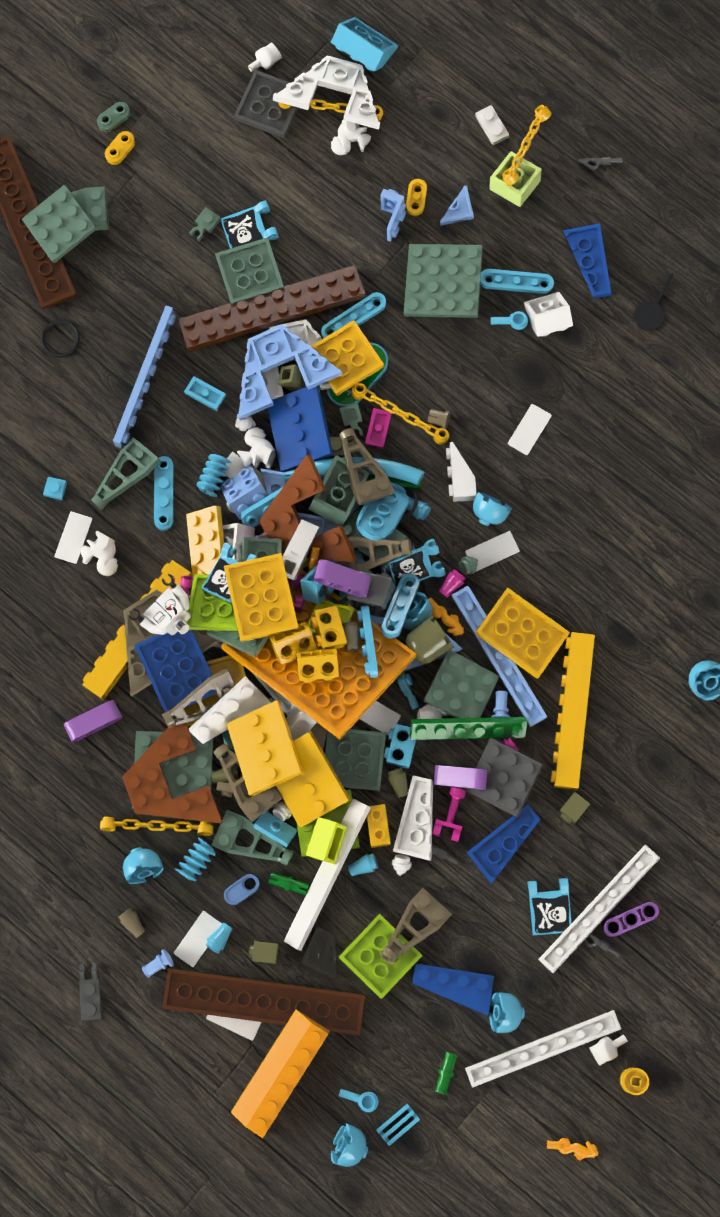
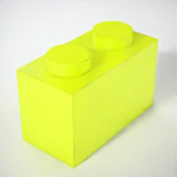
M318 817L306 855L335 865L347 827Z

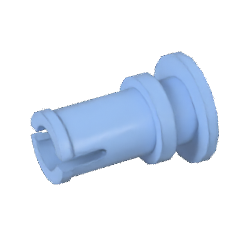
M496 691V706L493 709L495 715H492L491 718L511 717L507 715L509 713L507 708L508 692Z
M165 949L161 950V956L157 955L156 959L142 966V970L148 978L159 970L166 969L167 965L170 967L174 966L171 956Z

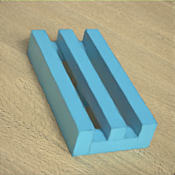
M406 1104L376 1131L390 1146L420 1119L411 1107ZM408 1110L409 1113L386 1133L382 1131L404 1111ZM411 1116L414 1118L408 1125H406L401 1131H399L394 1137H392L389 1140L388 1136L392 1132H394L398 1127H400Z

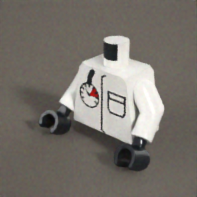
M168 574L171 577V582L168 584L162 578V583L170 586L172 589L168 588L143 614L144 618L138 609H133L135 612H138V617L132 618L129 615V618L132 621H139L140 625L152 634L164 635L169 633L170 635H175L177 631L180 634H185L189 630V625L186 622L191 617L188 611L190 608L189 598L180 585L175 584V577Z

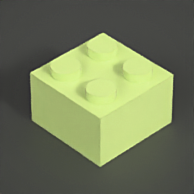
M511 151L490 177V190L521 207L541 181L542 169L523 158L520 167L516 171L519 175L518 181L508 186L504 182L502 175L512 166V161L516 154Z

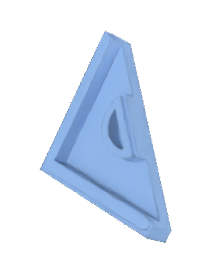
M467 185L463 187L444 217L440 220V226L474 219Z

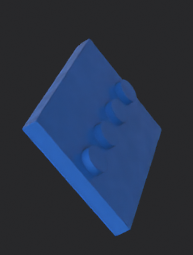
M319 385L309 390L305 387L272 400L274 405L268 408L281 472L296 469L308 454H311L313 461L334 455Z
M188 630L185 634H180L178 631L175 635H170L169 633L164 635L158 634L134 645L165 712L174 708L205 680L213 676L192 630ZM213 689L209 690L203 695L202 700L217 692ZM197 701L191 702L186 707L196 703Z

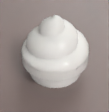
M251 416L239 420L237 417L235 426L240 431H246L255 427L256 424Z
M279 802L274 805L272 812L275 817L285 821L292 816L285 802Z
M395 855L392 865L399 876L411 868L412 862H410L409 856Z

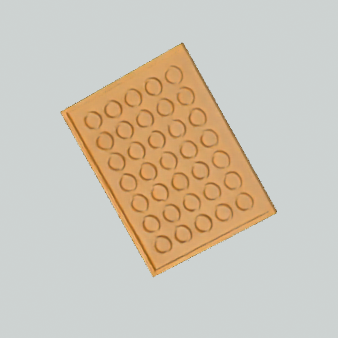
M301 569L299 575L304 574L306 576L307 573ZM288 582L292 601L295 603L296 596L303 595L302 587L295 591L291 582ZM334 592L330 594L333 599L342 600ZM304 601L302 613L295 612L298 624L303 622L308 624L316 603ZM347 602L342 603V605L352 607ZM355 609L351 622H357V626L363 628L362 622H358V610ZM371 621L378 668V677L370 678V674L365 673L364 663H367L368 660L367 657H363L362 645H365V639H361L360 631L358 651L348 652L346 645L344 648L336 649L339 677L329 681L324 679H315L314 682L309 683L300 681L297 658L292 662L281 664L275 655L269 638L256 657L226 643L221 645L222 650L338 739H341L416 658V653L399 640L385 637L381 632V627ZM325 636L328 642H334V638L332 636ZM303 638L299 643H303L306 638ZM288 646L283 647L281 651L286 650ZM329 662L323 665L324 668H331L333 666ZM309 664L303 667V669L305 670H311L313 668V666Z

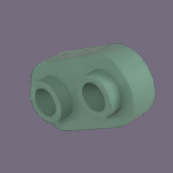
M117 102L101 113L97 118L99 129L103 132H111L130 117L129 106L124 102Z

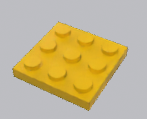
M354 320L311 346L322 357H325L331 364L342 371L343 375L327 381L336 396L384 367V363Z

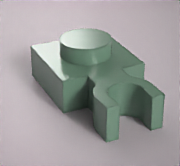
M205 207L196 218L195 224L198 226L189 232L190 236H193L196 232L200 233L197 237V240L200 242L204 232L207 231L210 234L220 222V216Z
M358 403L339 408L344 427L350 425V428L358 430L360 436H363L362 430L357 424L363 422Z

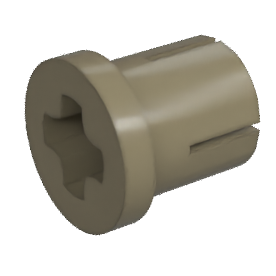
M431 409L428 423L447 429L451 413L447 410L443 412Z

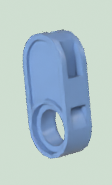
M252 874L245 875L225 890V901L231 905L241 903L259 889V879ZM252 878L255 880L256 885L253 889L249 890L245 887V881Z

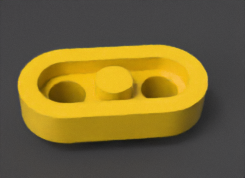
M123 131L111 142L105 150V157L108 163L112 165L121 163L134 148L135 139L132 133Z
M414 179L409 184L406 210L412 216L422 214L425 208L427 185L422 179ZM418 188V189H420L421 191H420V192H415V189ZM414 205H416V206H418L419 208H418V209H413L412 207H413Z

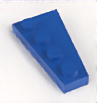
M600 223L563 230L593 299L612 295Z
M529 804L522 808L519 817L512 816L467 852L468 856L490 884H492L540 821V818Z
M415 963L412 984L489 1016L494 976Z

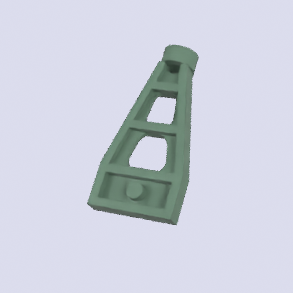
M133 437L118 454L91 501L103 510L111 500L149 475L161 462L160 459ZM131 460L138 466V469L132 475L126 477L121 474V468L126 461ZM115 476H118L123 480V483L115 490H111L108 485Z
M230 810L226 811L222 820L223 823L220 824L211 846L233 855L276 861L287 866L289 865L294 851L285 849L275 840L253 828L254 824L247 818ZM241 829H246L253 834L254 841L250 847L236 845L235 841ZM260 839L271 844L270 853L264 854L255 850Z

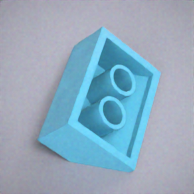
M356 17L339 23L331 40V43L338 50L346 52L353 60L360 61L370 71L381 69L398 48L397 44Z

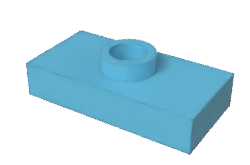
M194 376L184 391L186 395L215 411H218L226 397V393Z
M269 812L263 813L253 827L286 848L297 833V829Z

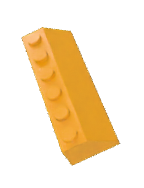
M296 1009L231 1113L246 1128L263 1138L330 1031Z

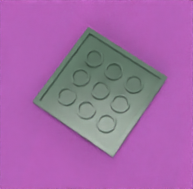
M409 244L404 316L478 318L483 245Z
M136 731L134 763L163 732ZM191 733L196 747L195 751L160 763L172 799L210 786L212 790L211 773L213 768L214 738L202 744Z

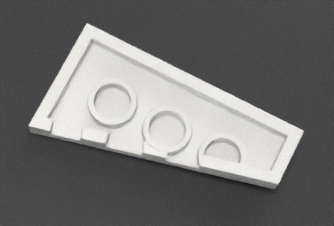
M245 676L189 728V731L204 744L228 730L227 723L271 703V701Z
M418 776L412 777L393 852L431 861L433 781L431 779Z

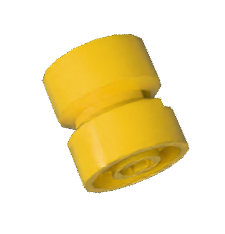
M627 1068L620 1076V1084L625 1092L640 1095L648 1089L649 1078L639 1068Z

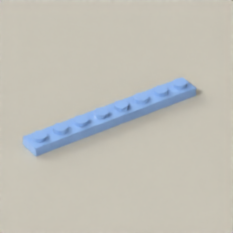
M165 306L113 439L116 447L123 448L124 443L127 444L129 441V430L136 423V412L143 405V394L148 392L150 376L155 374L156 361L162 356L163 343L167 342L169 338L168 330L170 325H174L176 319L172 307Z
M469 586L452 594L451 597L522 715L526 717L528 725L532 727L546 719L547 715L516 664L475 634L487 616Z

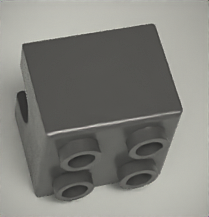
M362 569L359 572L371 577L367 597H357L348 594L347 598L349 602L354 600L352 607L358 611L361 610V606H369L370 615L384 618L396 591L395 584L388 574L381 573L380 575H375L370 570Z

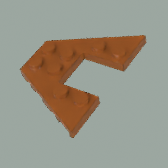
M311 454L304 457L259 520L268 538L282 539V556L301 521L294 504L326 490ZM342 525L316 536L306 557L310 558L312 547L320 548L318 559L344 562L357 561Z
M187 723L168 727L122 776L135 814L222 824L223 822L210 786L172 799L160 763L196 750Z

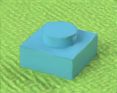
M48 477L43 495L63 500L67 481Z

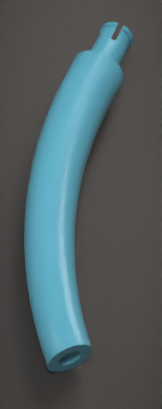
M352 457L354 464L365 461L363 457ZM334 458L314 461L321 479L325 477ZM374 458L388 477L404 480L415 485L420 483L425 473L409 465ZM363 468L364 470L370 472L369 475H374L369 468ZM295 470L282 472L284 484H286Z

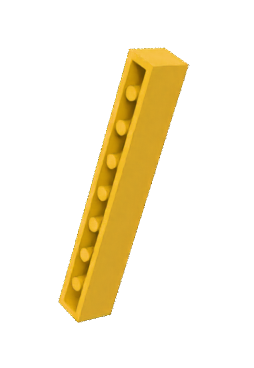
M173 560L170 564L166 563L161 571L162 575L160 578H156L150 586L152 589L148 594H144L142 598L155 590L164 593L168 588L172 589L170 586L162 583V578L168 584L171 582V577L168 574L175 577L176 585H180L181 576H192L191 572ZM125 625L118 629L116 639L108 643L105 648L107 651L103 657L99 656L95 661V668L92 672H88L83 678L84 683L82 685L103 701L128 668Z
M571 632L570 637H566L565 649H568V656H564L563 667L566 668V675H562L561 680L564 694H560L559 699L562 713H558L557 717L560 732H556L555 744H558V750L554 751L553 763H556L555 771L552 770L551 782H554V788L577 790L579 788L595 635Z

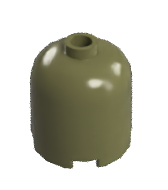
M431 616L413 629L405 639L407 647L416 653L415 659L422 664H428L454 648L434 616Z

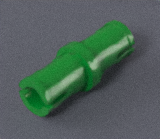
M275 872L271 873V879H269V884H274L285 888V891L289 892L291 890L305 896L308 892L307 889L310 887L309 883L296 880L293 876L287 877Z
M445 1052L442 1068L438 1071L439 1078L434 1090L435 1092L447 1095L451 1077L454 1076L453 1069L458 1057L457 1054Z

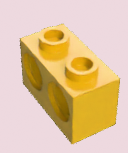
M337 605L314 610L310 617V624L312 629H315L317 635L315 636L317 647H320L321 650L344 648L347 640ZM320 617H326L329 623L324 624ZM325 636H332L334 638V642H328Z
M306 622L298 624V630L269 637L275 655L281 664L292 662L297 658V652L317 649L312 632ZM303 638H306L303 643H299ZM288 646L286 650L281 651L283 647Z
M336 648L297 652L300 681L307 683L314 682L315 679L329 681L339 677ZM327 662L333 664L331 668L323 667V665ZM308 664L313 666L311 670L303 669Z
M385 804L369 806L371 808L367 815L371 848L391 845Z

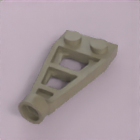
M353 428L342 431L339 436L342 440L351 490L358 504L363 505L393 495L395 491L387 474L358 440ZM359 451L365 461L354 464L351 453ZM367 467L375 475V479L362 483L359 480L358 470Z
M347 537L353 551L357 546L367 547L370 550V559L362 564H357L356 561H335V563L346 564L351 569L362 571V569L371 570L400 556L411 555L412 544L410 539L401 541L380 539L375 541L368 538ZM375 546H388L389 555L379 559L376 558Z
M224 669L209 677L174 708L163 713L162 716L167 726L170 728L174 725L200 719L212 707L203 705L202 697L204 694L213 689L221 699L235 686L228 670ZM197 701L200 710L190 715L186 714L184 708L191 702Z
M226 743L219 746L213 752L220 760L239 807L251 822L283 799L275 787L250 798L245 797L241 789V785L244 782L243 776L239 780H235L230 772V768L233 765L239 764L236 754L230 750Z
M422 888L406 907L387 946L381 951V957L387 963L392 964L397 957L438 931L452 913ZM415 912H419L429 921L428 926L420 931H416L410 925V920ZM403 929H406L414 936L406 945H403L398 940V936Z

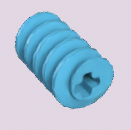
M210 454L208 457L210 461L205 463L207 468L202 470L204 475H200L201 481H198L196 485L203 493L217 497L218 495L214 490L221 489L217 486V483L223 484L220 476L226 477L223 470L230 469L225 464L232 462L223 456Z
M199 837L200 844L193 843L196 850H188L191 857L184 855L183 858L186 863L179 862L182 869L175 868L184 877L195 882L197 878L194 874H202L199 868H207L204 861H212L208 855H216L213 850L214 848Z

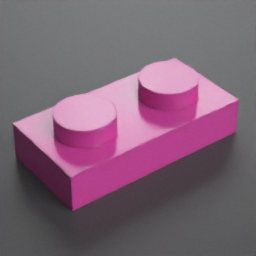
M373 408L365 441L366 446L384 449L392 413Z

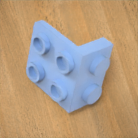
M383 189L381 193V210L392 213L387 226V241L390 242L393 237H397L399 222H403L406 215L404 196L399 195L398 192L392 189Z
M252 467L241 470L239 474L231 479H227L220 486L228 505L239 520H241V513L245 509L269 496Z

